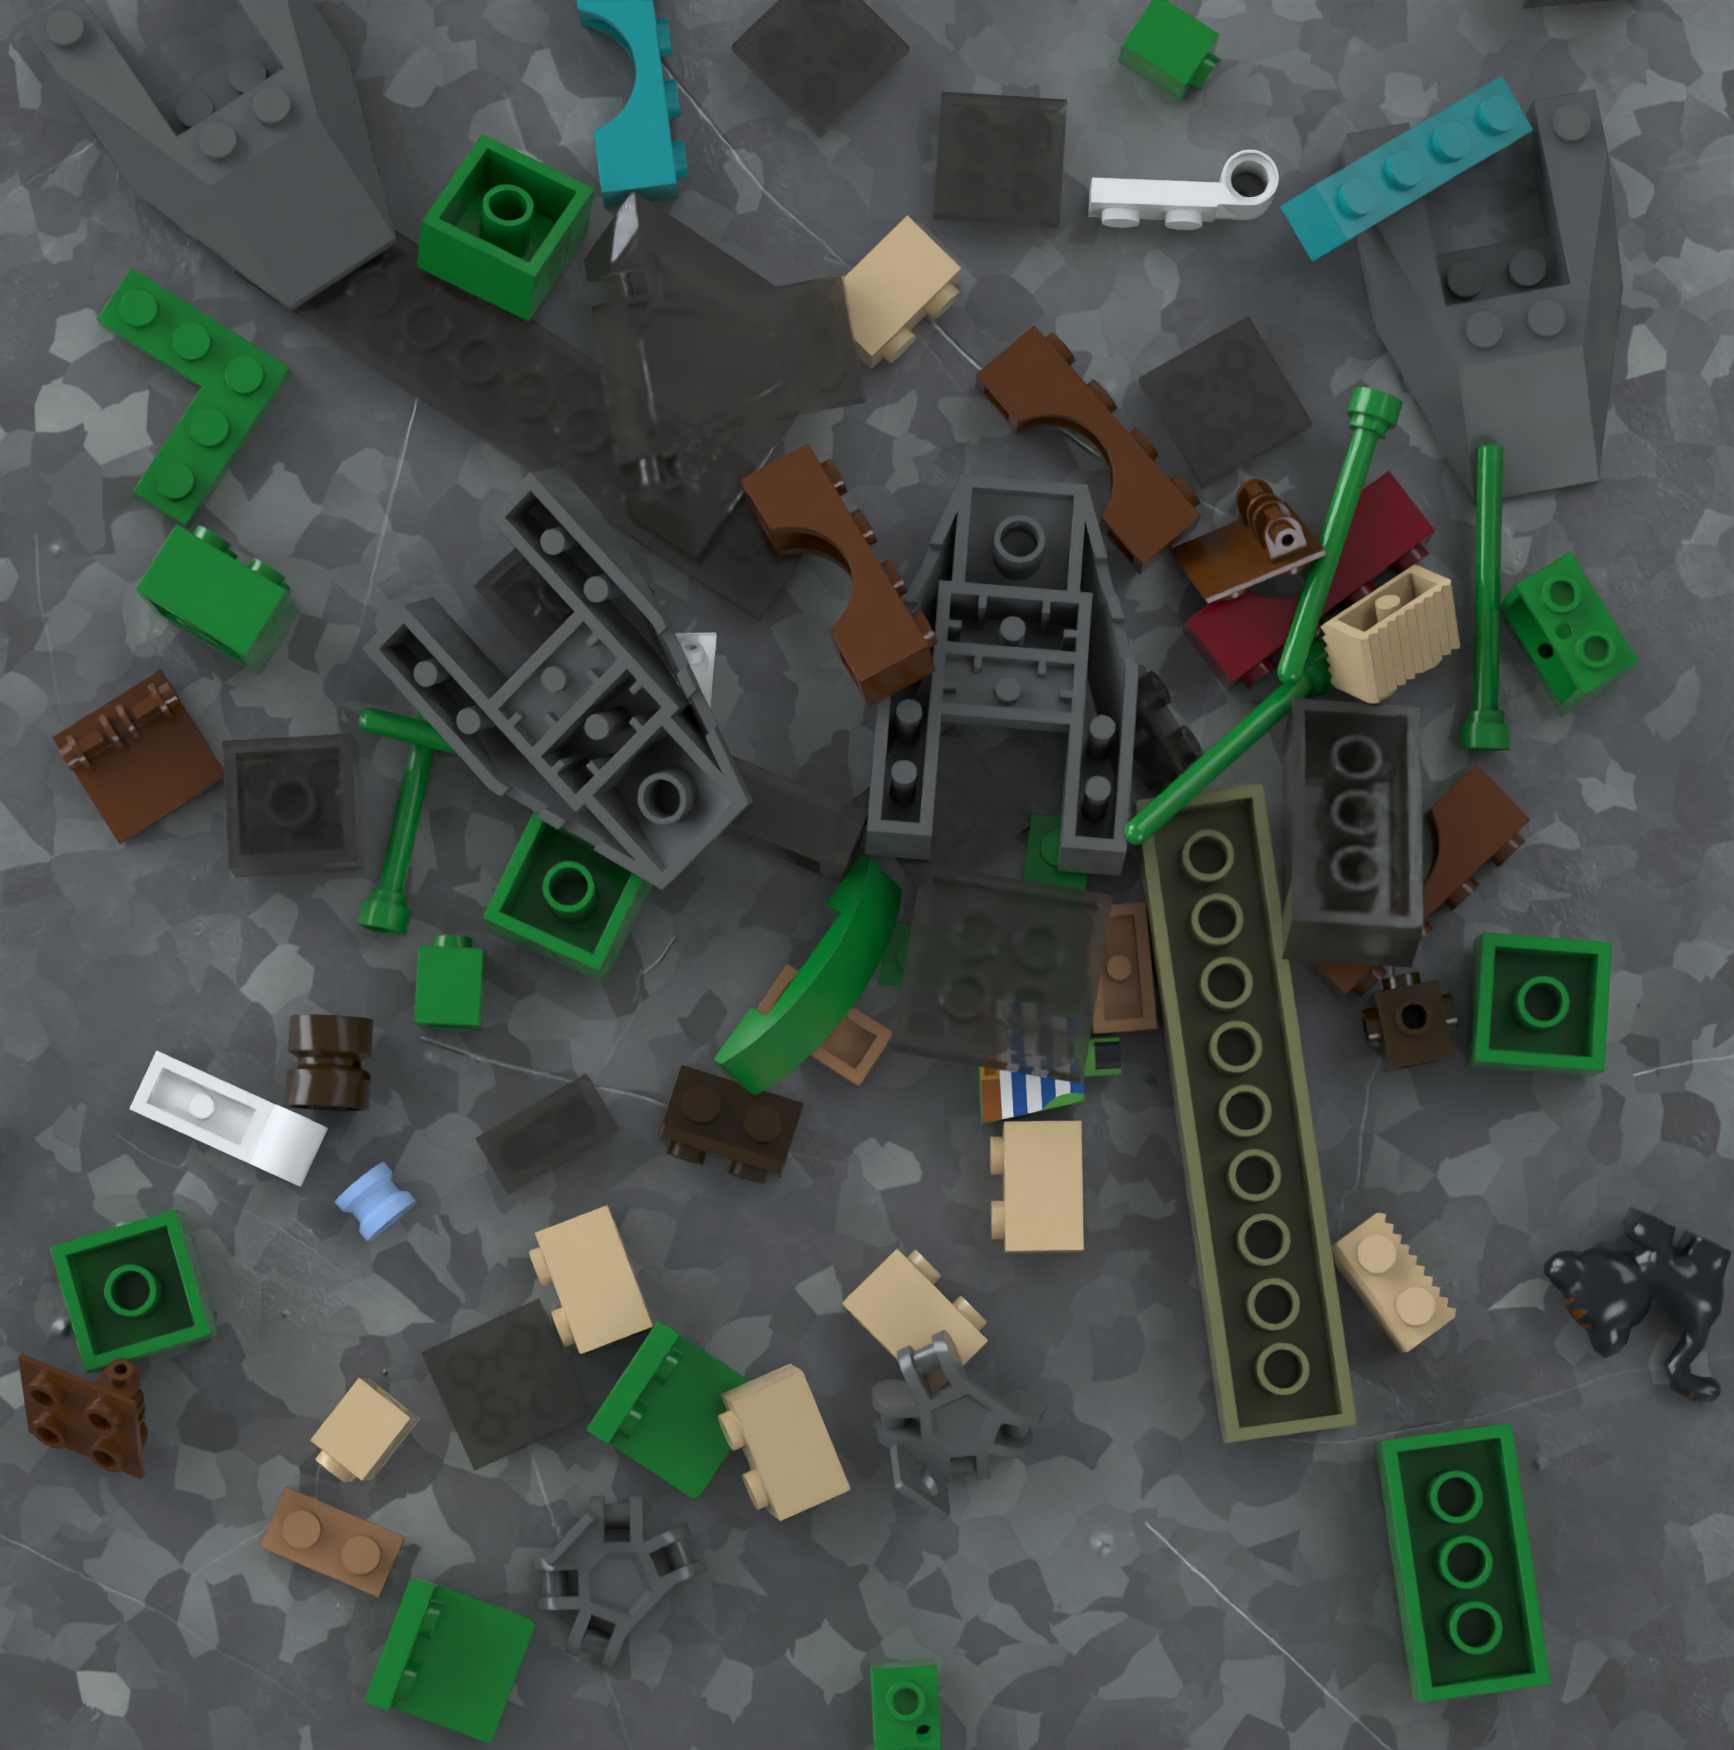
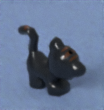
M1630 1206L1623 1221L1626 1237L1637 1244L1632 1251H1625L1605 1243H1600L1581 1252L1575 1250L1560 1251L1547 1260L1544 1264V1274L1551 1284L1561 1291L1562 1301L1576 1324L1588 1332L1591 1345L1596 1353L1605 1359L1619 1353L1628 1343L1631 1328L1640 1324L1650 1310L1651 1299H1659L1684 1328L1679 1342L1664 1363L1671 1390L1691 1401L1712 1402L1720 1395L1721 1387L1717 1380L1712 1377H1700L1692 1374L1690 1364L1704 1349L1710 1328L1721 1314L1724 1298L1723 1280L1732 1251L1688 1230L1684 1231L1677 1245L1672 1244L1676 1227Z

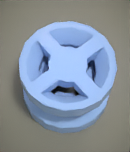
M384 1161L361 1176L335 1201L342 1212L352 1213L360 1222L359 1232L367 1242L391 1227L417 1202L409 1191H401L392 1182L393 1172Z

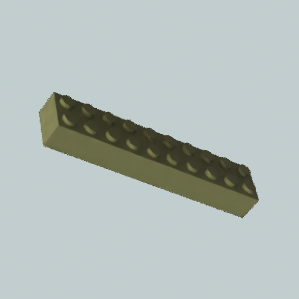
M1263 783L1201 791L1145 843L1136 845L1143 897L1144 901H1146L1148 931L1222 1443L1357 1425L1264 787ZM1155 798L1135 800L1131 809L1132 819Z

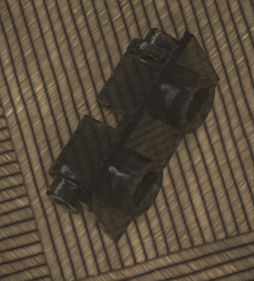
M1142 664L1138 665L1135 733L1141 730L1147 740L1133 748V762L1148 789L1156 788L1160 794L1178 778L1179 774H1183L1204 754L1193 732L1185 725L1180 727L1167 705L1171 703V696L1162 679L1154 671L1147 672Z

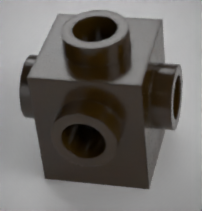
M1419 972L1382 979L1383 991L1374 992L1368 998L1370 1008L1361 1010V1017L1368 1047L1379 1046L1384 1073L1445 1061L1454 1056L1449 1032L1458 1030V1020L1451 993L1441 994L1438 980L1421 983ZM1402 1011L1411 1012L1416 1017L1417 1029H1410L1404 1025L1401 1018Z

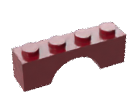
M1390 471L1383 474L1361 491L1314 640L1324 634V631L1321 629L1324 619L1343 606L1346 610L1375 591L1377 587L1374 585V582L1391 569H1394L1399 575L1414 564H1419L1430 554L1423 545L1429 542L1435 530ZM1248 590L1235 599L1216 600L1186 621L1182 632L1227 691L1241 681L1249 690L1278 668V665L1272 658L1284 649L1301 595L1277 599L1264 597Z

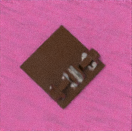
M1250 479L1243 482L1238 488L1235 500L1241 520L1170 549L1173 557L1207 604L1216 600L1235 599L1246 593L1250 586L1274 576L1295 574L1303 570L1309 562L1326 555L1322 546L1286 501L1282 502L1278 496L1274 495L1272 488L1264 480Z
M161 669L52 737L59 747V752L64 761L78 777L119 844H122L228 777Z
M21 1353L18 1361L29 1433L49 1447L56 1449L65 1447L89 1457L104 1470L110 1472L122 1471L143 1479L145 1470L142 1448L148 1439V1429L143 1422L146 1412L144 1395L139 1388L142 1376L138 1366L127 1359H116L105 1368L96 1383H92Z

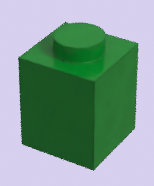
M1152 0L1123 42L1119 62L1181 102L1191 86L1202 91L1216 71L1221 59L1214 55L1220 34L1168 0Z
M436 935L434 946L419 945L414 1023L418 1027L483 1031L487 954L482 948H473V938L455 935Z

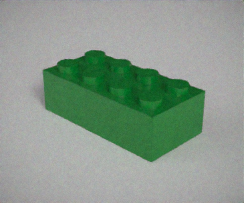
M1500 1423L1374 1441L1412 1698L1423 1703L1550 1685V1673L1512 1423Z

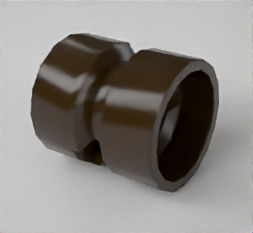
M304 1014L290 1016L288 1051L298 1058V1065L287 1070L286 1106L328 1111L369 1110L371 1074L361 1068V1062L372 1056L374 1020L342 1015Z

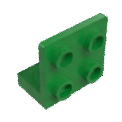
M658 1320L586 1430L605 1443L611 1444L692 1499H697L701 1496L731 1450L718 1420V1415L726 1412L720 1394L747 1383L749 1380Z
M410 1577L364 1702L386 1711L395 1708L486 1743L491 1742L497 1731L536 1623L531 1618L422 1577Z

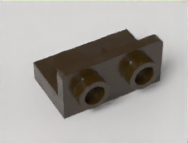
M681 1065L663 1124L660 1125L657 1137L659 1140L669 1142L666 1154L703 1165L707 1154L731 1162L728 1174L764 1185L767 1174L781 1178L804 1103L767 1091H762L755 1096L747 1092L738 1082Z

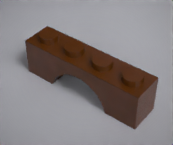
M1034 325L976 374L975 387L1015 433L1038 427L1062 428L1083 437L1097 450L1106 465L1110 479V499L1101 517L1099 528L1140 575L1197 527L1201 515L1195 507L1200 504V501L1194 491L1181 477L1174 475L1169 479L1153 460L1159 456L1158 452L1139 429L1134 427L1128 432L1112 413L1117 409V406L1106 390L1095 380L1086 385L1072 369L1071 365L1076 360L1064 342L1052 332L1047 337H1044Z
M806 444L741 479L749 506L778 556L793 554L819 556L838 565L852 579V593L848 606L838 622L832 627L830 633L837 655L867 707L876 704L936 671L930 647L938 644L937 638L922 611L919 609L910 614L901 600L900 596L906 594L907 589L893 562L887 559L879 563L870 546L877 543V539L863 512L857 509L849 513L840 496L848 492L838 470L830 459L820 464L809 444Z
M1478 764L1424 814L1432 839V861L1427 877L1414 894L1399 902L1378 906L1360 904L1338 895L1287 943V946L1338 1000L1351 989L1361 998L1388 972L1379 963L1397 945L1405 954L1411 951L1434 929L1426 918L1444 902L1453 911L1480 885L1471 876L1488 859L1497 867L1501 866L1526 842L1518 831L1530 819Z

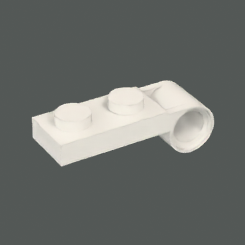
M1243 150L1235 153L1228 159L1224 165L1219 182L1092 177L1089 189L1088 217H1102L1103 225L1118 228L1138 226L1140 219L1165 220V227L1176 230L1199 229L1202 227L1203 222H1213L1214 219L1251 220L1264 214L1270 207L1278 186L1279 174L1274 161L1268 155L1257 150ZM1240 173L1254 174L1262 181L1265 191L1256 197L1241 196L1234 190L1231 179Z
M156 1051L129 1108L134 1112L300 1187L328 1130L327 1127L273 1104L159 1051Z

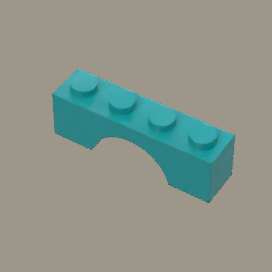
M576 0L580 26L602 32L614 39L627 52L636 70L634 89L624 109L612 121L593 131L604 208L679 198L676 179L689 178L684 140L671 141L668 118L681 117L676 79L663 80L660 57L673 56L668 18L655 19L653 0Z
M1501 75L1315 184L1280 208L1313 262L1533 131V128Z

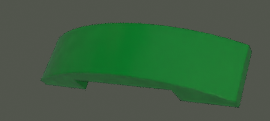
M861 853L825 905L837 916V919L769 1014L766 1016L750 1008L713 1059L747 1092L755 1096L789 1074L813 1053L843 1020L875 972L895 927L903 890L871 857Z

